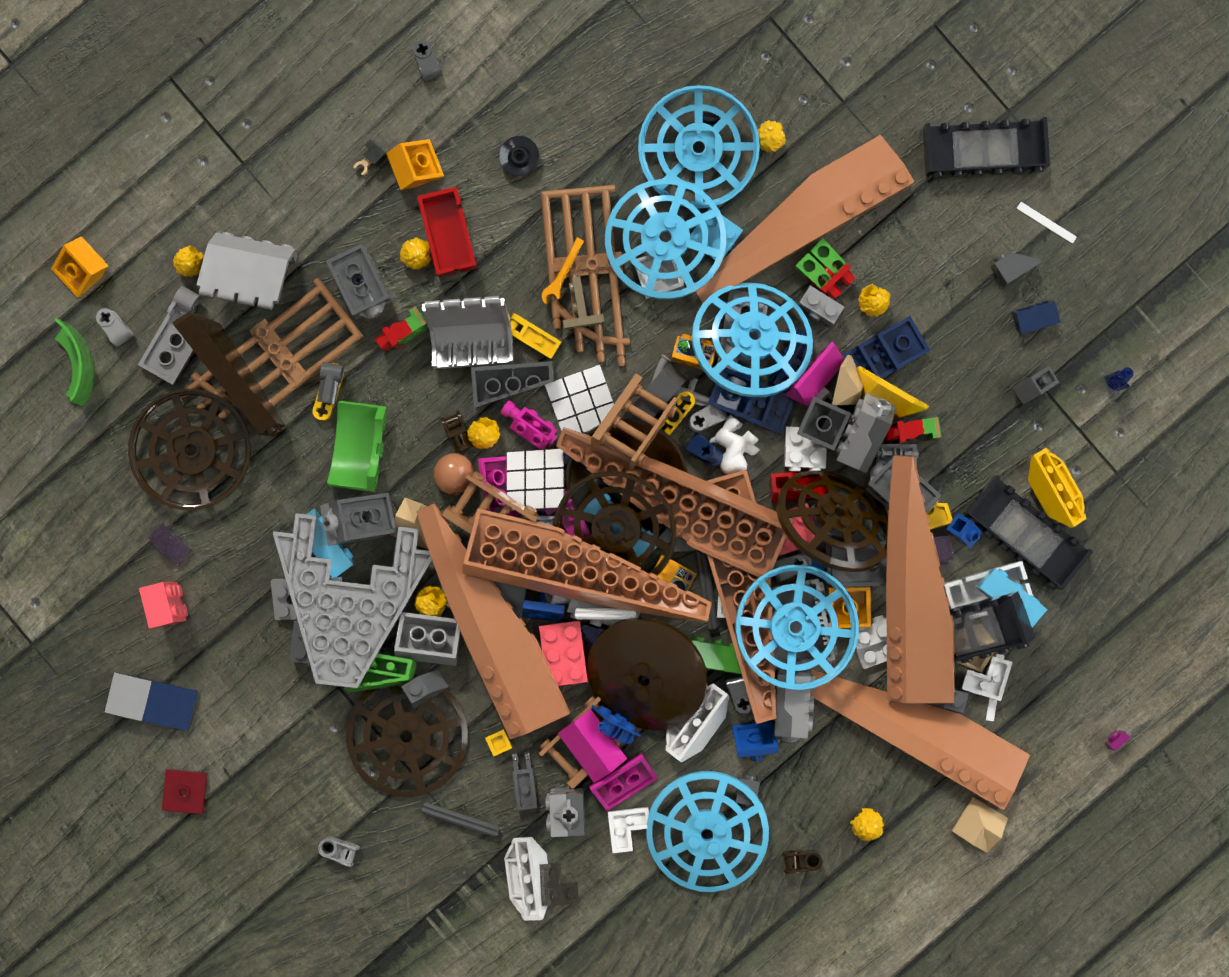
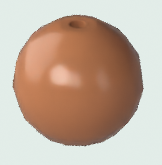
M458 453L444 455L437 461L433 469V479L436 486L442 492L449 495H458L464 493L471 482L465 478L470 471L474 473L475 470L467 457Z

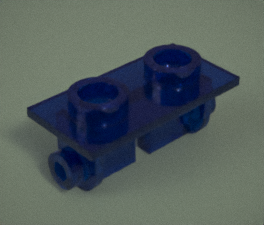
M1126 367L1121 371L1108 374L1104 378L1111 389L1120 391L1130 387L1127 382L1133 377L1134 372L1131 368Z

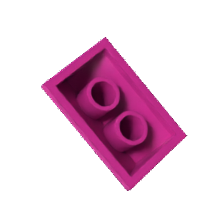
M833 342L819 353L798 381L793 384L785 394L787 397L805 406H809L813 397H817L844 362V358Z
M507 456L478 459L479 471L485 477L484 480L507 494ZM482 489L483 498H485L488 492ZM495 497L487 511L500 513L505 503ZM511 510L508 516H519V512Z
M589 709L558 732V734L595 783L615 770L627 757L613 738L600 733L598 729L600 720Z
M640 752L618 766L610 774L595 783H591L590 789L605 810L608 811L656 781L658 777L643 753Z

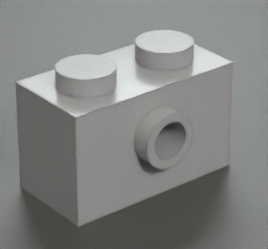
M809 286L798 304L800 308L809 313L808 315L816 321L821 320L830 327L834 325L844 309V306L812 286Z

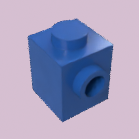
M959 513L946 528L956 540L969 548L978 541L983 533L971 520Z

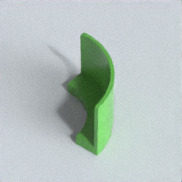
M55 318L54 321L62 327L55 340L65 348L72 364V381L66 396L70 398L69 401L71 403L85 407L94 385L95 368L92 354L85 339L74 327Z
M346 401L338 402L336 438L327 481L328 486L375 492L380 472L379 459L382 458L384 447L382 436L386 428L385 406Z

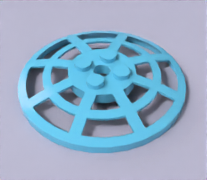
M701 85L675 90L658 101L647 114L642 124L638 143L639 161L648 181L655 179L648 168L645 152H657L659 163L666 173L663 179L684 181L677 177V175L684 168L695 171V183H687L696 186L702 191L703 189L715 187L727 180L734 189L728 194L714 199L713 201L716 206L732 199L747 185L756 169L760 149L756 124L746 107L733 95L724 90ZM694 92V105L682 107L673 114L663 106L677 96ZM703 92L719 95L734 105L725 114L716 107L704 105ZM695 111V123L689 124L686 127L676 119L684 113ZM703 111L712 112L721 117V119L712 127L703 123ZM739 111L745 116L750 126L753 142H741L738 129L731 120ZM658 112L666 121L659 131L657 144H645L648 126L654 115ZM726 124L730 127L735 142H722L719 132ZM671 125L679 133L675 143H663L665 133ZM696 141L704 143L705 149L703 152L696 153L693 150V144ZM675 151L679 162L670 170L665 162L663 152ZM735 151L733 160L729 168L726 169L719 162L722 152ZM741 151H753L750 167L745 177L739 182L732 173L738 164ZM714 167L721 174L719 178L703 183V171ZM668 184L652 186L660 195H671L664 190ZM696 193L695 202L688 201L698 209L710 207Z
M674 179L648 181L628 191L613 208L605 230L606 253L610 265L618 278L636 293L655 299L685 297L704 287L718 271L726 249L724 220L714 201L696 186ZM660 184L678 186L675 196L660 195L649 198L645 188ZM686 188L701 196L712 210L701 214L693 204L682 199ZM637 193L642 203L633 209L627 221L616 219L617 212L632 195ZM670 201L672 205L669 212L657 213L653 203ZM680 204L688 208L695 217L684 221L678 216ZM646 208L650 218L645 224L633 223L637 214ZM715 217L720 229L719 250L707 246L708 230L705 221ZM699 224L702 231V243L690 240L689 229ZM612 226L624 229L623 244L626 253L617 259L613 255L611 246ZM629 231L641 233L642 244L632 250L629 243ZM663 232H668L671 235V240L662 242L659 237ZM687 248L699 251L695 259L685 266L681 256L686 252ZM646 252L653 258L651 270L643 266L636 257ZM704 254L715 257L716 260L708 273L694 284L689 272L700 263ZM630 261L640 272L648 276L646 287L639 286L630 280L622 272L620 266ZM674 261L678 271L670 273L659 272L661 262ZM681 276L687 287L672 292L653 291L656 279H674Z
M740 283L737 286H726L716 291L702 304L692 326V347L700 367L718 386L737 395L767 397L787 390L803 375L811 359L813 349L812 330L802 309L785 293L764 284ZM748 288L749 297L737 298L727 304L718 298V296L727 291ZM756 289L771 292L785 300L786 303L780 307L770 300L757 297ZM749 302L750 312L740 315L732 307ZM712 303L720 309L714 319L712 330L699 331L702 316L707 307ZM758 303L767 305L776 311L768 317L758 312ZM794 308L799 314L806 328L807 336L796 334L793 322L786 313L790 309ZM725 313L734 320L731 329H719L720 321ZM780 317L784 318L790 333L778 331L775 322ZM756 332L759 335V339L753 340L750 338L749 333ZM712 338L714 348L722 359L714 368L711 367L703 354L700 339ZM719 338L730 339L733 349L728 354L721 347ZM779 340L790 341L789 349L784 357L775 349ZM796 343L806 344L807 351L804 361L795 372L788 362L794 353ZM738 355L750 359L751 368L741 366L733 360ZM769 355L777 362V364L771 367L760 369V360ZM729 366L739 373L750 375V388L734 384L723 378L720 373ZM782 368L789 377V379L776 386L759 388V376L772 374Z
M788 565L768 571L747 589L738 606L735 619V634L742 657L759 677L777 687L790 690H805L829 682L846 667L857 646L859 621L851 596L837 579L815 567ZM798 572L796 584L783 585L771 590L766 583L767 579L780 573ZM806 573L824 579L836 590L825 597L818 590L804 585ZM759 586L765 597L757 606L753 618L743 617V609L748 598ZM795 590L793 603L782 605L776 595L782 592ZM803 592L813 595L820 602L813 608L803 604ZM840 597H842L848 609L851 630L838 628L837 616L831 604ZM770 602L776 610L772 619H760L763 608ZM825 608L830 616L831 628L820 626L817 614ZM794 621L800 624V631L796 634L790 630V625ZM741 625L752 626L754 641L759 649V652L752 658L749 657L744 647ZM759 627L770 629L773 638L765 647L760 639ZM819 635L830 636L826 648L820 653L814 646ZM837 637L850 638L844 656L838 665L833 668L826 658L833 650ZM778 646L788 651L787 664L775 659L770 653ZM807 650L814 658V660L805 664L795 665L796 652ZM766 658L774 666L786 670V682L769 677L756 665ZM819 664L827 673L823 677L811 682L795 683V671L807 670Z
M698 771L675 779L659 793L649 811L646 837L654 861L668 878L691 890L716 892L737 886L756 871L767 850L769 824L763 804L745 783L725 773ZM700 779L720 781L716 793L698 792L691 794L686 783ZM727 784H731L741 790L754 805L743 811L735 801L724 795ZM679 787L683 799L673 807L668 817L658 813L657 809L664 798L672 790ZM714 799L711 809L698 810L695 800ZM722 802L730 806L737 815L728 820L721 814L719 810ZM687 804L691 815L686 822L683 823L675 820L674 817L678 811ZM759 813L763 828L761 846L750 843L748 818ZM654 820L665 825L664 838L667 849L658 853L655 850L652 838ZM741 822L744 829V842L732 839V827ZM671 827L683 831L682 843L675 846L672 845L670 837ZM705 829L711 830L713 832L712 838H703L702 831ZM729 847L740 849L737 857L727 864L722 854ZM688 849L691 854L696 856L693 866L685 863L677 854ZM747 851L757 853L758 857L751 868L744 875L736 879L731 869L741 862ZM672 857L680 867L690 872L688 881H682L673 875L663 865L661 860ZM715 858L720 867L714 870L701 869L704 859ZM724 873L729 882L715 887L695 885L698 875L715 876Z

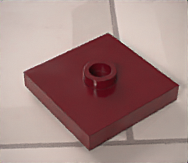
M166 769L162 810L203 814L208 773Z

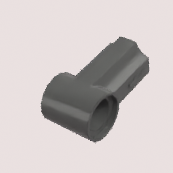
M322 363L317 401L335 404L338 386L343 377V365Z

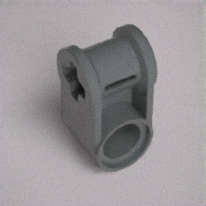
M424 40L416 42L413 51L423 81L426 82L442 76L441 67L437 58H435L431 45ZM421 48L426 51L425 55H422L420 52Z
M742 674L725 678L735 709L742 714L748 713L752 708ZM744 698L745 701H749V704L746 705L747 709L743 710L742 707H738L737 705L740 703V699Z

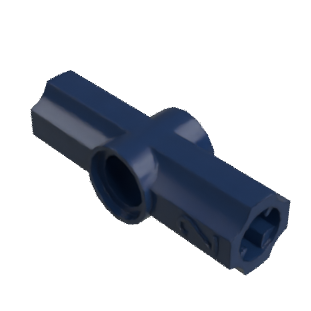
M800 329L796 331L798 335L807 336L805 331ZM796 343L794 353L788 362L794 371H796L803 359V354L807 349L806 344ZM790 344L788 345V347L784 349L783 353L781 354L782 357L786 355ZM781 368L779 371L772 373L768 382L772 386H776L789 379V377Z

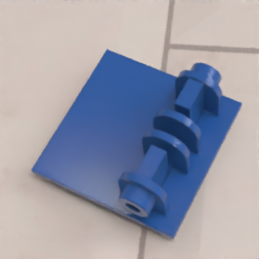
M594 705L591 706L604 718L603 722L598 724L600 733L624 744H631L634 741V735L641 736L635 730L636 726L626 721L627 718L620 716L618 713L616 715L611 714L612 711L604 706L600 708Z

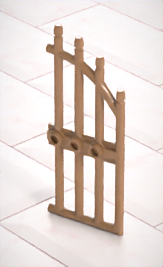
M615 185L542 191L541 201L549 285L556 279L567 258H555L549 200L554 198L562 199L568 256L574 244L569 197L582 196L587 255L576 256L566 277H569V283H573L572 277L589 275L593 315L601 314L597 274L609 273L615 337L603 336L602 324L594 325V332L586 327L574 328L577 352H583L584 345L582 341L584 335L595 341L598 362H604V344L616 345L618 365L625 366L624 346H630V338H623L618 276L610 265L607 253L595 254L590 195L602 194L606 230L607 221L611 214L610 193H616ZM612 226L611 246L613 255L615 259H617L618 257L622 256L621 252H615L614 234ZM554 294L550 295L552 317L554 319L553 326L555 329H561L560 317L564 320L579 318L578 315H574L573 305L572 317L559 303V299ZM571 295V304L576 303L575 295Z
M319 277L312 281L315 285L313 290L272 322L268 323L264 319L256 324L249 331L252 337L237 348L240 355H242L258 343L265 351L248 365L251 372L268 359H271L277 369L258 382L262 389L281 375L288 381L289 385L269 399L273 406L319 372L323 362L330 363L364 337ZM319 294H322L328 303L288 335L280 339L274 329ZM334 310L340 320L293 355L286 345L330 311ZM346 326L352 333V336L305 371L299 361L342 327ZM209 370L202 376L197 372L190 376L194 382L187 389H198L201 387L205 391L222 397L236 410L238 409V406L230 396L225 394L226 391L222 386L216 390L207 382L214 377ZM189 395L181 396V397H182V399H184V398H187ZM206 397L196 407L205 409L208 405L212 404L213 400ZM226 408L218 416L223 420L231 412Z

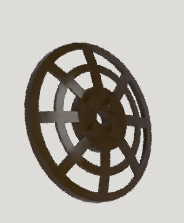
M179 389L159 396L142 410L135 420L130 433L128 457L136 481L151 498L170 508L199 510L220 503L238 488L249 467L251 441L245 421L228 401L205 390ZM186 395L202 396L212 399L213 402L209 411L200 408H184L180 397ZM172 399L176 411L164 417L157 426L146 421L149 414L158 406ZM220 405L226 407L234 415L242 431L230 433L226 424L216 416ZM186 414H198L206 417L201 427L191 426ZM177 417L179 418L181 428L173 434L163 430L170 421ZM213 421L222 429L225 434L224 437L214 439L208 432ZM142 427L152 433L149 443L150 458L137 461L136 444ZM158 437L168 441L167 453L156 456V443ZM244 439L245 459L242 470L239 472L231 467L234 457L233 442ZM191 444H194L197 448V452L193 456H189L186 451L187 447ZM228 444L226 463H223L216 459L217 447ZM169 461L176 469L171 479L163 473L159 464ZM211 465L221 470L213 480L208 483L205 482L203 472ZM152 466L157 476L167 484L161 495L156 493L147 484L141 474V468ZM184 473L195 474L197 486H184L178 483ZM226 474L236 479L234 484L225 493L213 500H209L207 489L218 484ZM174 489L183 492H199L201 503L181 504L170 501L168 498Z
M604 471L586 476L576 482L566 492L556 510L554 518L555 527L561 528L562 515L575 518V536L588 544L597 542L608 554L626 552L630 560L628 562L641 567V570L643 569L640 563L650 556L655 546L666 551L659 565L649 574L653 573L658 576L669 563L674 552L677 527L669 503L655 486L634 474L622 471ZM607 476L628 478L625 488L606 487L602 489L598 487L594 479ZM635 481L649 488L660 499L662 504L652 507L644 497L634 492ZM587 484L592 493L582 501L578 509L565 508L572 494L582 485ZM622 493L623 496L620 503L609 504L604 494ZM633 497L638 500L646 510L636 513L628 507L630 498ZM595 498L602 507L596 515L584 512L586 506ZM667 511L671 525L670 543L658 538L659 523L656 515ZM651 517L653 536L641 531L642 520ZM581 520L592 523V534L583 538L581 533ZM614 523L619 524L622 531L614 532L611 525ZM638 539L650 543L645 552L637 557L633 546L637 543Z
M806 471L792 476L779 491L776 500V511L783 531L802 553L815 562L838 571L861 572L877 566L886 557L887 541L883 548L876 540V536L878 533V522L884 524L886 535L888 536V517L877 500L857 483L831 472ZM805 477H820L822 480L808 484L806 487L795 482ZM830 479L835 480V481H838V482H841V483H843V484L830 481ZM825 486L828 493L820 495L812 489ZM789 487L801 492L798 498V509L786 510V494ZM834 487L841 488L851 494L848 497L838 494ZM806 495L817 500L814 508H805ZM857 498L865 505L868 512L861 511L854 503ZM870 504L875 508L879 515L874 513V510L872 509ZM808 516H815L822 528L819 530ZM801 517L806 527L815 535L810 543H807L799 535L789 518ZM863 518L872 520L871 533L862 526ZM858 531L866 538L861 542L853 543L851 536ZM831 533L843 537L844 542L834 540L828 537L827 534ZM823 541L833 547L846 550L847 561L832 558L821 553L816 548ZM872 544L879 553L869 560L855 562L854 550L863 549Z
M398 686L390 687L391 697L386 698L370 711L362 704L378 689L364 692L351 711L346 729L348 753L352 764L362 778L377 790L398 797L424 795L444 785L460 767L468 745L467 719L456 697L448 689L440 692L451 702L458 715V718L446 721L442 711L432 702L434 697L420 704L415 713L404 712L401 700L408 699L404 693L399 694ZM393 702L396 714L388 719V721L377 715L385 706ZM428 707L436 714L440 723L428 725L427 721L422 717ZM358 712L367 718L364 728V744L353 746L352 728ZM374 722L383 728L382 739L370 742V730ZM461 726V747L457 759H454L445 754L449 744V729ZM405 730L412 734V739L409 742H404L401 739V733ZM443 731V742L439 751L430 746L431 734ZM384 747L390 755L385 766L376 758L373 753L374 749ZM367 752L372 763L381 771L377 781L370 778L362 769L355 754ZM424 753L435 758L429 766L419 770L417 758ZM397 760L408 761L412 773H400L392 769ZM441 761L452 766L441 780L425 788L422 776L431 772ZM388 776L398 779H414L417 790L398 791L383 785Z

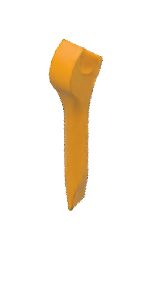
M576 238L556 279L543 290L542 300L545 304H548V297L552 294L559 300L562 298L564 280L584 242L580 238Z

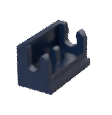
M1052 300L1011 311L1016 329L1020 331V334L1061 323L1056 303Z

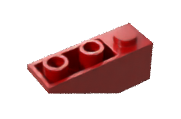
M798 473L771 474L769 480L771 502H776L779 491L785 482ZM805 477L795 482L806 487L808 484L822 480L820 477ZM825 486L812 489L820 495L828 493ZM789 487L786 501L798 500L801 492ZM806 495L805 500L813 499L810 496Z

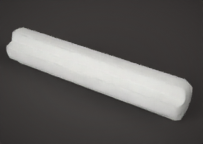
M576 608L575 618L631 619L636 618V612L617 608Z

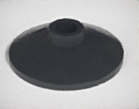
M514 136L506 140L501 146L499 160L503 169L509 174L525 176L537 167L539 150L531 139L525 136ZM518 154L523 155V159L521 161H518L516 159V156Z

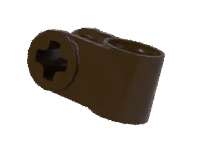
M790 850L782 852V856H785V874L815 871L822 866V857L816 850ZM811 855L818 857V862L814 865H810L807 862L808 857Z

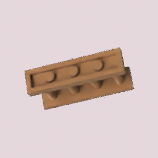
M638 374L633 376L591 439V445L597 449L601 443H607L632 458L629 466L632 470L636 464L640 465L646 456L644 452L668 417L672 418L678 409L676 407L678 398L674 397L667 404L643 389V386H641L643 377ZM634 396H640L664 412L657 420L632 405L631 399ZM628 411L653 426L648 436L622 421L620 417L622 412ZM618 427L641 441L642 444L637 452L610 436L611 433L609 431L611 428Z
M471 471L465 477L471 482L456 506L451 507L449 505L442 514L443 517L471 534L476 513L473 517L469 518L463 514V509L477 486H479L488 494L478 509L487 510L496 497L505 503L500 514L508 515L513 508L522 514L521 519L536 522L539 517L533 507L529 505L525 507L486 482L483 475L478 472L472 473Z
M592 696L584 704L586 708L579 715H577L570 723L579 718L589 709H591L603 721L604 718L595 709L591 707L592 705L600 708V706L597 704L601 700L600 697L598 696L597 698H594ZM557 734L551 741L547 739L539 746L542 749L539 754L543 756L547 752L568 774L569 780L567 784L573 789L588 774L583 767L580 770L574 769L553 747L561 738ZM613 738V740L616 742L618 746L622 743Z

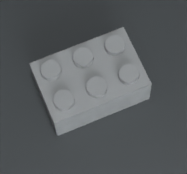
M401 612L394 649L395 657L456 666L461 639V631L456 620Z

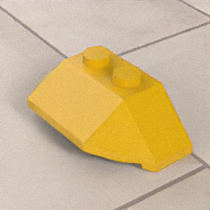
M861 366L856 367L864 385L861 399L863 400L865 394L868 393L877 398L887 400L896 406L893 419L920 413L929 408V405L919 401Z
M1047 448L1031 456L1028 482L1047 516L1070 528L1086 520L1083 495L1063 460L1051 453Z

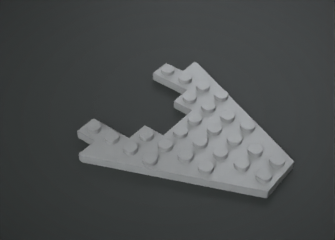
M295 513L293 534L273 531V538L314 681L316 684L358 688L432 561L430 552L416 549L419 529L398 527L393 567L372 565L370 585L329 580L332 560L311 557L316 516Z

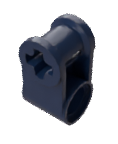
M697 432L684 447L689 454L700 459L710 467H716L722 462L723 454Z

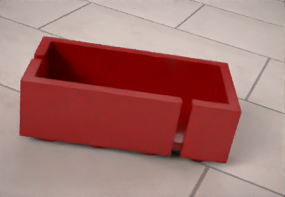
M457 186L417 196L438 278L456 274L455 270H459L462 273L478 269Z

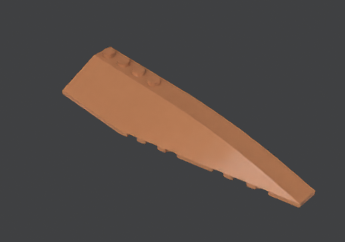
M881 135L812 173L722 260L713 278L704 287L696 291L697 296L703 304L716 291L726 286H737L748 281L905 191L915 181L905 164Z
M563 427L556 446L575 461H580L591 473L622 471L643 478L655 486L665 497L672 509L677 527V537L683 538L689 546L758 577L773 570L787 538L780 525L776 511L645 456L640 465L636 464L632 470L629 468L632 458L607 443H601L597 449L591 445L592 436ZM620 476L601 477L609 486L625 488L628 479ZM635 481L634 492L644 497L652 507L662 504L660 499L649 488ZM633 497L630 498V502L642 511L646 510L638 500ZM667 511L657 514L658 522L671 529ZM789 518L790 522L793 524L794 519Z
M894 455L889 500L886 569L887 701L899 703H954L953 616L950 615L948 607L950 603L944 590L945 582L944 578L941 577L939 569V557L933 533L930 532L929 528L930 520L924 507L925 499L924 495L921 494L919 486L920 478L914 456Z
M747 470L707 481L756 503ZM707 554L756 724L776 719L775 685L763 680L748 666L741 655L735 634V619L738 606L747 589L759 577ZM771 577L768 579V581L766 580V583L768 584V586H769L770 588H771ZM759 586L748 598L743 609V617L753 618L757 606L765 597ZM770 602L763 608L760 619H772V604ZM741 625L743 644L747 654L752 658L759 652L754 641L752 626ZM759 627L760 639L765 647L773 638L770 629ZM774 650L770 653V655L773 656V657H774ZM764 658L756 666L769 677L775 679L774 665Z
M432 504L416 511L433 564L452 613L510 740L569 715V708L533 633L530 634L525 628L526 624L521 618L519 619L512 610L513 607L501 596V591L492 580L462 574L467 549L461 543L462 539L459 535L452 531L450 523L442 516L437 506Z
M477 509L463 562L462 574L617 609L708 622L712 602L690 591H684L671 582H665L659 579L657 575L641 570L639 566L612 553L608 554L600 550V547L594 544L590 545L575 535L571 536L559 527Z
M815 670L811 672V676H815V680L826 675ZM835 677L829 682L815 687V692H810V696H814L816 700L1002 810L1005 809L1014 794L1030 757L1028 753L960 713L926 703L887 701V692Z

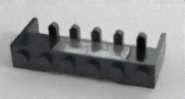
M1043 117L1040 121H1030V119L1026 118L1020 122L1002 120L1000 123L982 121L980 124L962 122L960 125L942 123L940 126H930V123H926L923 127L925 176H931V178H941L944 175L950 174L952 177L964 176V173H972V176L984 175V172H992V175L1004 174V171H1012V174H1021L1026 170H1032V173H1040L1050 166L1047 117Z
M994 475L963 514L975 525L980 526L983 529V534L988 538L992 539L994 537L998 540L999 547L1006 552L1010 550L1014 553V558L1017 561H1022L1023 564L1029 565L1031 567L1030 571L1037 577L1042 576L1046 579L1045 583L1053 590H1063L1093 551L1084 548L1079 544L1077 538L1068 535L1063 531L1064 528L1053 523L1047 518V514L1043 511H1038L1031 505L1028 499L1018 495L1012 486H1007L1003 483L999 475Z
M1018 591L949 609L950 615L953 616L954 665L957 661H961V663L970 662L973 660V657L977 656L983 659L991 656L993 652L1003 654L1010 651L1012 647L1023 649L1028 647L1029 642L1036 638Z

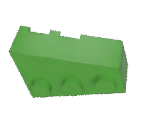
M693 636L690 639L700 652L706 668L741 674L733 643H730V646L723 645L724 641L712 639L711 643L704 642L705 638Z
M377 653L358 688L344 687V689L351 693L405 685L414 679L417 663L411 659Z

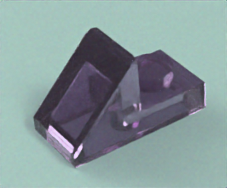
M161 523L148 537L158 551H162L176 565H179L192 551L164 523Z

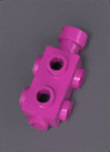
M509 400L500 413L506 418L510 417L514 420L510 428L540 450H544L547 445L551 447L557 439L555 434L558 431L554 428L553 423L538 417L537 412L533 409L524 407L522 411L515 407L516 404Z

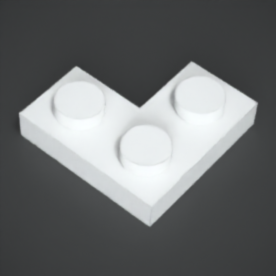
M992 656L986 675L966 670L961 689L1001 701L1012 662Z
M648 807L608 811L613 853L633 851L631 830L647 829Z

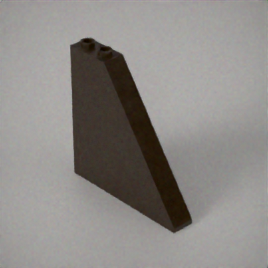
M192 311L173 321L172 323L256 431L260 435H271V437L281 433V428L285 426L284 422L222 325Z

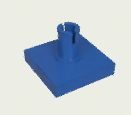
M540 592L539 602L524 600L523 617L563 622L565 606L547 603L545 593Z
M773 720L759 724L755 722L732 725L738 758L750 756L753 762H757L756 755H758V761L760 762L763 760V754L779 753Z

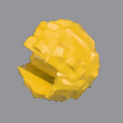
M768 120L757 129L761 150L776 152L786 143L781 123Z
M418 237L407 240L402 245L400 251V259L405 266L415 270L428 266L432 260L429 256V242L418 239Z
M191 245L180 249L173 259L176 273L186 277L199 275L204 254Z
M873 283L866 286V288L861 290L858 298L860 310L870 316H878L885 313L890 305V293L880 287L877 288Z
M481 417L477 422L473 421L469 430H467L468 440L477 449L492 447L493 444L498 442L500 436L497 422L487 417Z
M425 586L417 593L414 605L421 615L440 617L445 610L447 599L439 587Z
M863 808L862 812L850 822L854 835L863 841L875 840L883 833V818L871 808Z

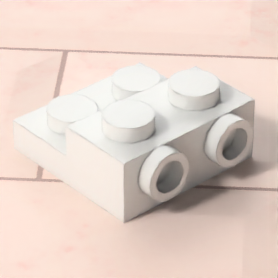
M647 255L637 259L643 266L651 270L653 258ZM674 261L661 262L659 272L670 273L678 271ZM635 267L641 286L645 288L648 276ZM682 276L674 279H656L653 291L672 292L683 289L684 281Z
M785 427L784 467H788L789 471L801 472V468H809V471L825 469L827 448L798 435L797 432L800 427Z
M883 615L872 618L871 627L859 628L855 650L863 670L887 661L886 618Z

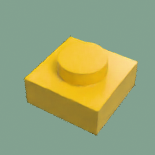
M504 729L485 738L493 756L513 748Z

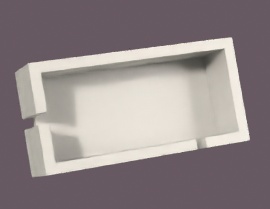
M1022 561L993 568L997 570L1000 568L1009 575L1008 579L1013 583H1019L1027 594L1033 596L1029 583H1020V580L1028 579ZM990 570L946 582L944 590L946 597L949 599V609L988 599L976 586ZM984 611L969 615L970 620L988 615V612ZM962 618L954 619V624L963 622Z

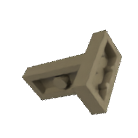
M580 276L572 277L573 283H569L570 293L575 295L576 303H572L574 315H578L579 318L563 320L564 330L604 324L603 314L587 316Z

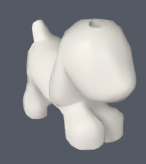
M731 414L726 419L723 428L716 433V436L710 439V443H718L726 448L720 463V468L725 474L747 470L748 464L743 453L746 452L752 456L759 451L755 446L759 439L750 431H747L743 436L733 433L735 430L740 429L743 424Z

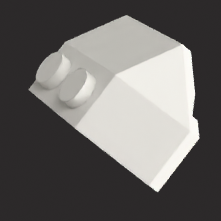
M715 684L707 686L706 695L697 712L683 724L667 729L666 751L680 762L701 752L726 718L729 695Z
M532 837L513 838L512 844L504 857L510 900L521 913L524 921L542 920L552 896L547 853Z

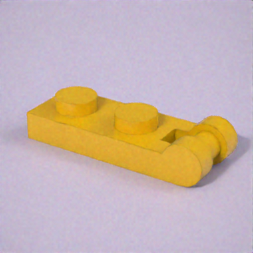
M513 313L511 316L512 336L552 359L562 342ZM518 324L523 326L520 333L515 330Z

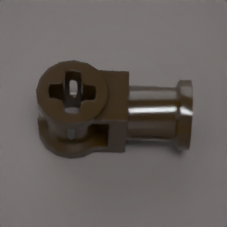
M459 410L456 411V414L449 417L440 418L449 438L454 441L457 448L456 453L464 452L473 447L466 436V425Z

